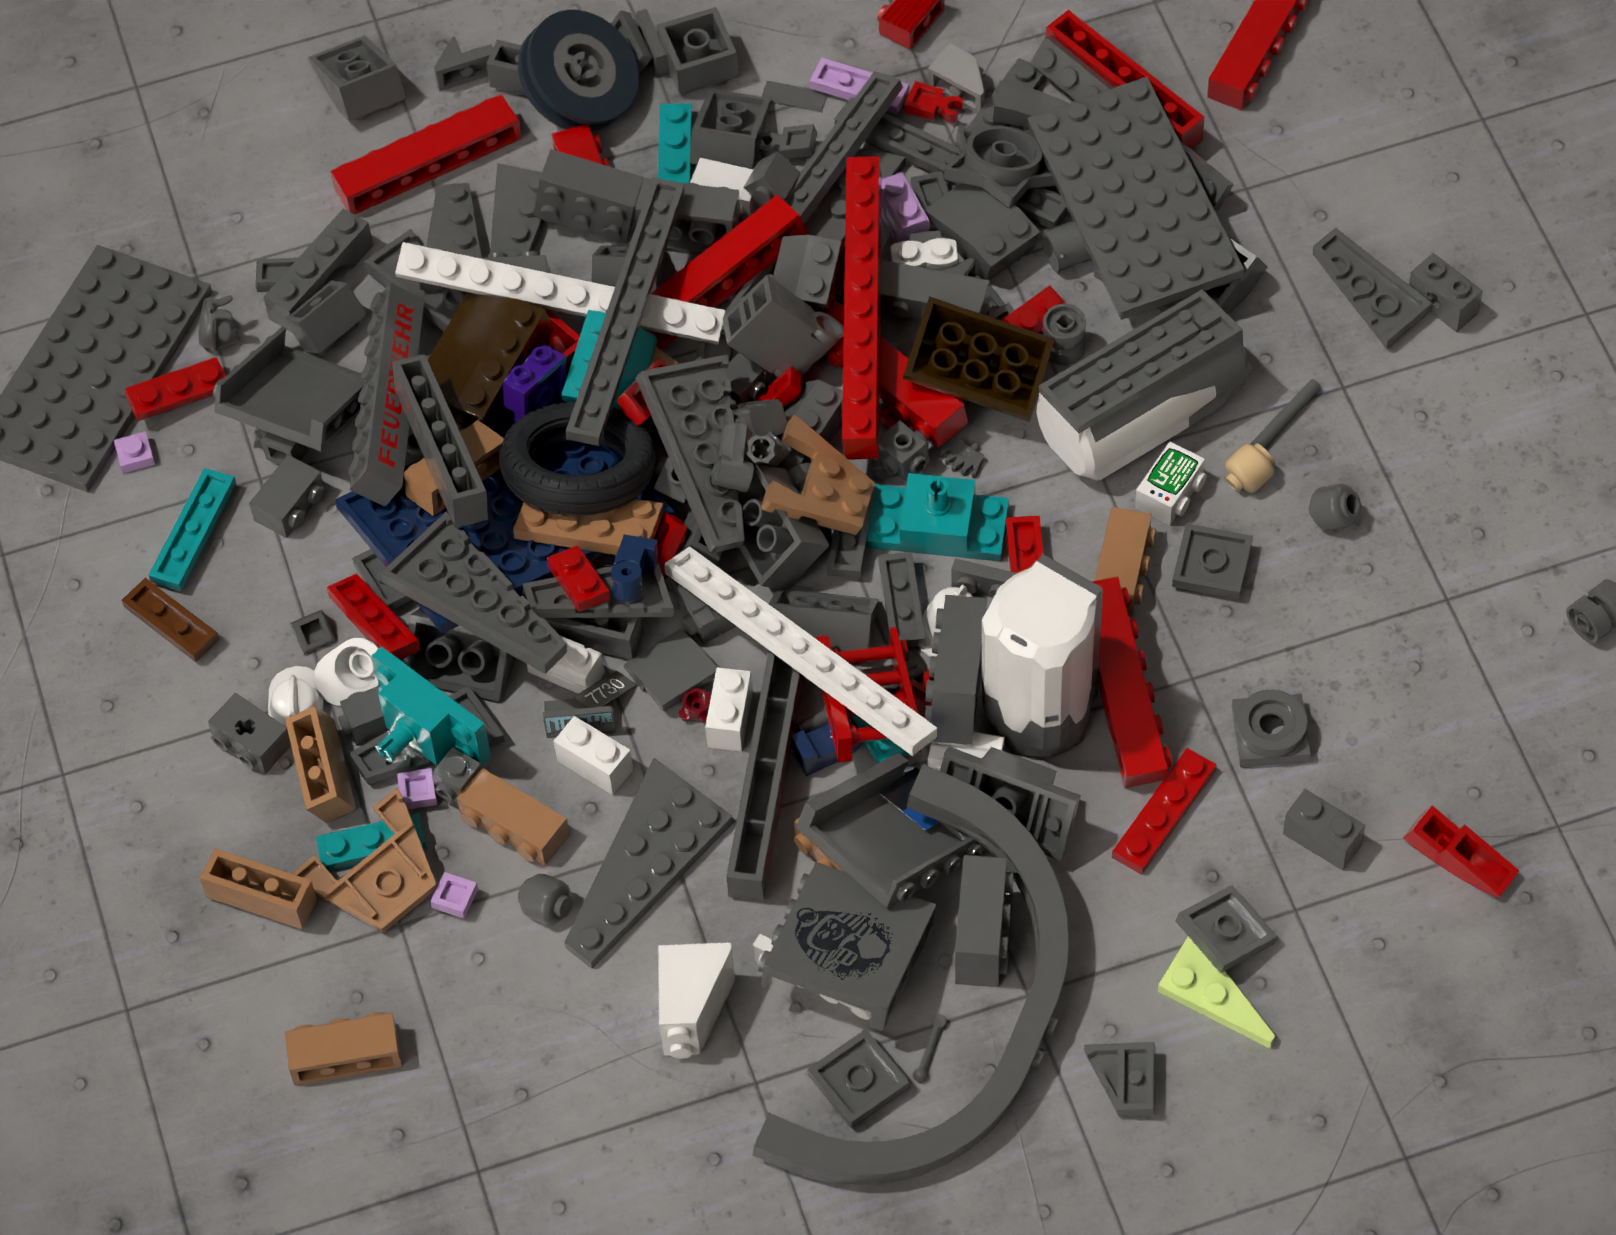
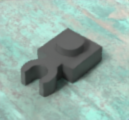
M814 124L784 127L783 133L780 135L774 132L763 133L761 137L765 146H759V151L763 158L777 151L786 159L813 156L817 137Z

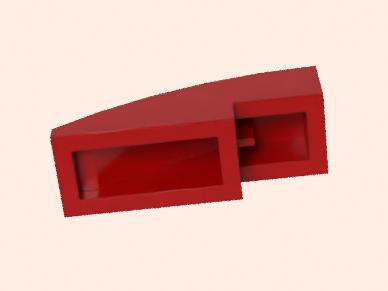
M1433 805L1418 817L1403 837L1404 840L1443 869L1496 898L1501 896L1520 871L1464 824L1459 828Z

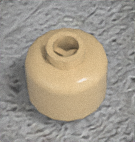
M1256 443L1254 446L1243 444L1225 461V469L1228 473L1225 480L1237 492L1243 489L1246 492L1255 493L1273 477L1274 468L1272 465L1275 463V460L1260 444Z

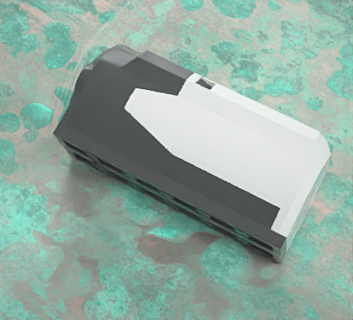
M1201 289L1040 384L1036 414L1045 440L1050 448L1075 474L1093 480H1102L1222 408L1230 393L1246 383V378L1252 374L1253 370L1243 346V329Z
M1044 554L1039 557L1031 568L1013 575L998 588L982 618V704L984 714L991 721L997 736L1005 737L1007 749L1016 755L1053 756L1077 746L1084 738V733L1090 722L1091 705L1098 697L1103 588Z

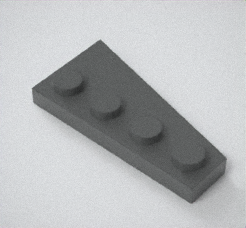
M469 183L437 185L426 247L482 258ZM420 282V290L446 288Z

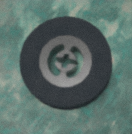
M564 10L548 16L526 37L519 52L518 73L527 98L544 118L563 129H570L584 124L589 125L591 132L603 129L625 112L636 96L639 73L636 58L630 45L612 24L593 13L582 10Z

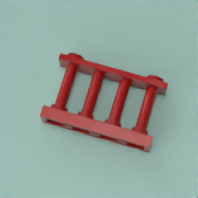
M897 627L890 628V645L840 652L837 649H831L828 635L815 637V639L850 664L891 659L894 671L865 675L880 686L898 684L901 696L896 698L918 713L905 663L908 660L906 640L899 639ZM822 690L838 763L852 761V747L858 746V742L888 739L872 726L856 728L855 725L849 726L848 720H852V716L858 715Z

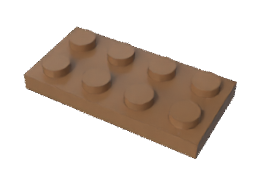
M634 499L620 508H615V510L599 514L597 512L595 515L581 516V514H578V516L546 512L524 502L513 528L514 539L534 540V542L570 548L578 545L582 550L617 555L624 534L654 539L664 513L663 503Z

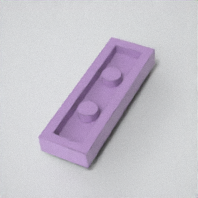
M821 57L810 79V89L849 100L850 97H856L872 73ZM901 82L903 89L886 112L895 115L899 114L909 94L908 83Z

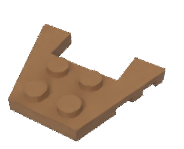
M793 415L787 422L781 442L812 459L802 493L800 495L773 480L766 489L761 509L771 513L775 509L786 511L787 517L798 520L801 516L816 519L817 525L856 535L863 526L875 482L798 416Z
M395 788L372 807L374 812L394 835L343 877L336 880L315 855L291 873L311 880L317 896L383 934L435 892L438 886L404 798L398 788Z

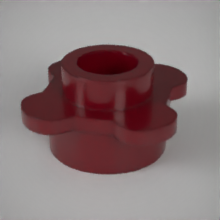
M699 688L687 691L682 699L683 707L679 710L680 719L683 721L695 719L706 723L712 693ZM694 705H700V707L694 708Z

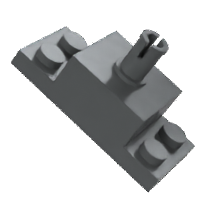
M950 746L944 752L940 772L972 785L996 800L1030 832L1046 856L1059 861L1063 859L1067 851L1081 795L1053 785L1057 773L1056 770L991 747L983 758Z

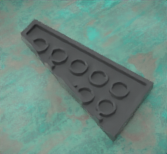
M728 354L640 371L636 377V381L710 553L737 548L744 542L742 508L738 502V491L714 485L711 482L713 467L719 456L721 430L725 424H734L733 411L730 409L729 398L731 381L728 380L727 367L729 365Z
M447 512L438 518L381 572V581L384 584L544 674L567 653V643L544 618H539L530 608V603L524 596L520 597L513 590L512 583L483 551H478L472 545L470 537L465 531H460L454 527Z
M653 758L564 942L565 948L592 969L732 825V815L657 759Z

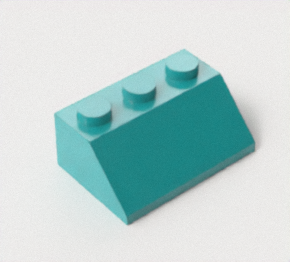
M588 310L561 394L564 403H576L606 312ZM641 327L638 329L612 406L620 410L621 406L616 399L636 379L638 373L651 363L658 341L656 336Z

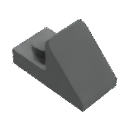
M455 36L452 37L434 66L439 92L487 77L486 63L493 50L492 44L462 53Z

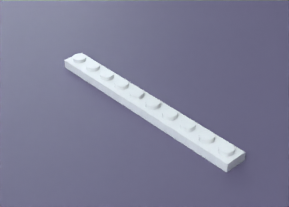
M404 242L402 243L395 272L396 277L479 295L516 298L541 308L583 317L587 316L588 310L607 312L615 289L613 286ZM650 294L639 327L645 330L718 345L725 310Z
M690 546L665 563V573L910 755L913 756L937 738L936 726Z

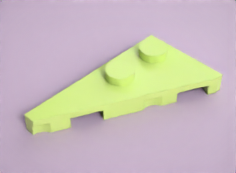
M1187 937L1160 981L1158 992L1270 1049L1274 1043V1033L1225 971L1219 973L1194 942Z

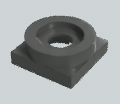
M1262 690L1250 695L1248 698L1232 699V713L1240 767L1310 762L1311 754L1307 733V715L1303 706L1302 694L1290 695L1279 690ZM1266 715H1276L1282 719L1284 727L1279 733L1268 734L1261 729L1260 720Z

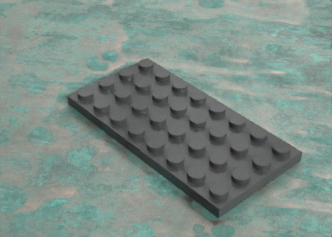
M1148 77L1027 118L1030 132L1042 151V157L1121 320L1189 297L1201 289L1206 291L1244 277V268Z
M97 245L0 395V460L88 492L116 448L114 440L122 438L135 417L125 396V388L159 377L200 313L204 300L211 295V285Z

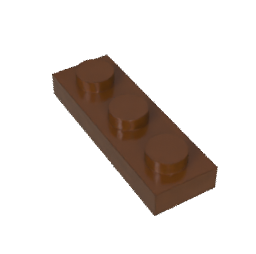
M144 578L121 600L124 608L195 662L220 640L215 630L147 578Z

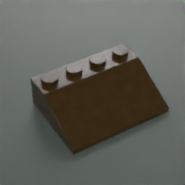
M466 294L428 358L429 365L456 424L467 428L479 420L495 431L508 409L504 407L502 389L505 378L514 367L523 365L535 348L545 345L553 331L546 309L516 298Z
M929 296L902 379L1030 422L1039 394V385L1042 384L1055 339Z

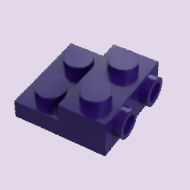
M543 345L535 348L523 365L516 366L511 370V373L503 382L502 389L504 407L514 411L515 422L536 409L563 403L561 394L566 382V356Z

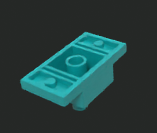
M908 473L906 487L875 484L866 546L872 549L901 552L912 551V553L1001 562L1009 498L976 495L975 480Z
M382 646L372 655L375 668L374 674L379 684L378 696L386 728L391 731L376 745V750L383 758L388 755L386 760L393 762L395 757L407 745H410L436 766H438L452 747L479 762L481 766L491 758L484 722Z

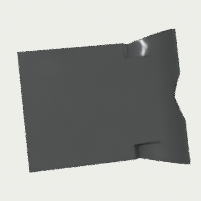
M768 275L723 317L727 345L768 372H773L777 378L790 366L800 372L802 378L814 362L822 358L844 337V327L839 321L825 313L814 312L811 306Z

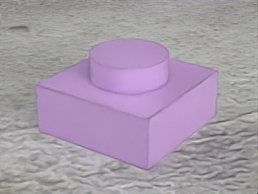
M146 431L114 440L123 473L155 465Z
M432 768L397 773L399 790L404 798L407 809L437 805Z
M444 872L430 901L431 907L465 919L478 891L477 882Z

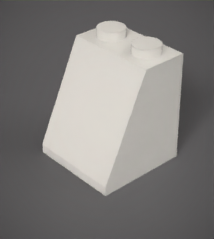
M731 942L658 945L659 1027L664 1056L684 1059L691 1055L701 1054L735 982Z

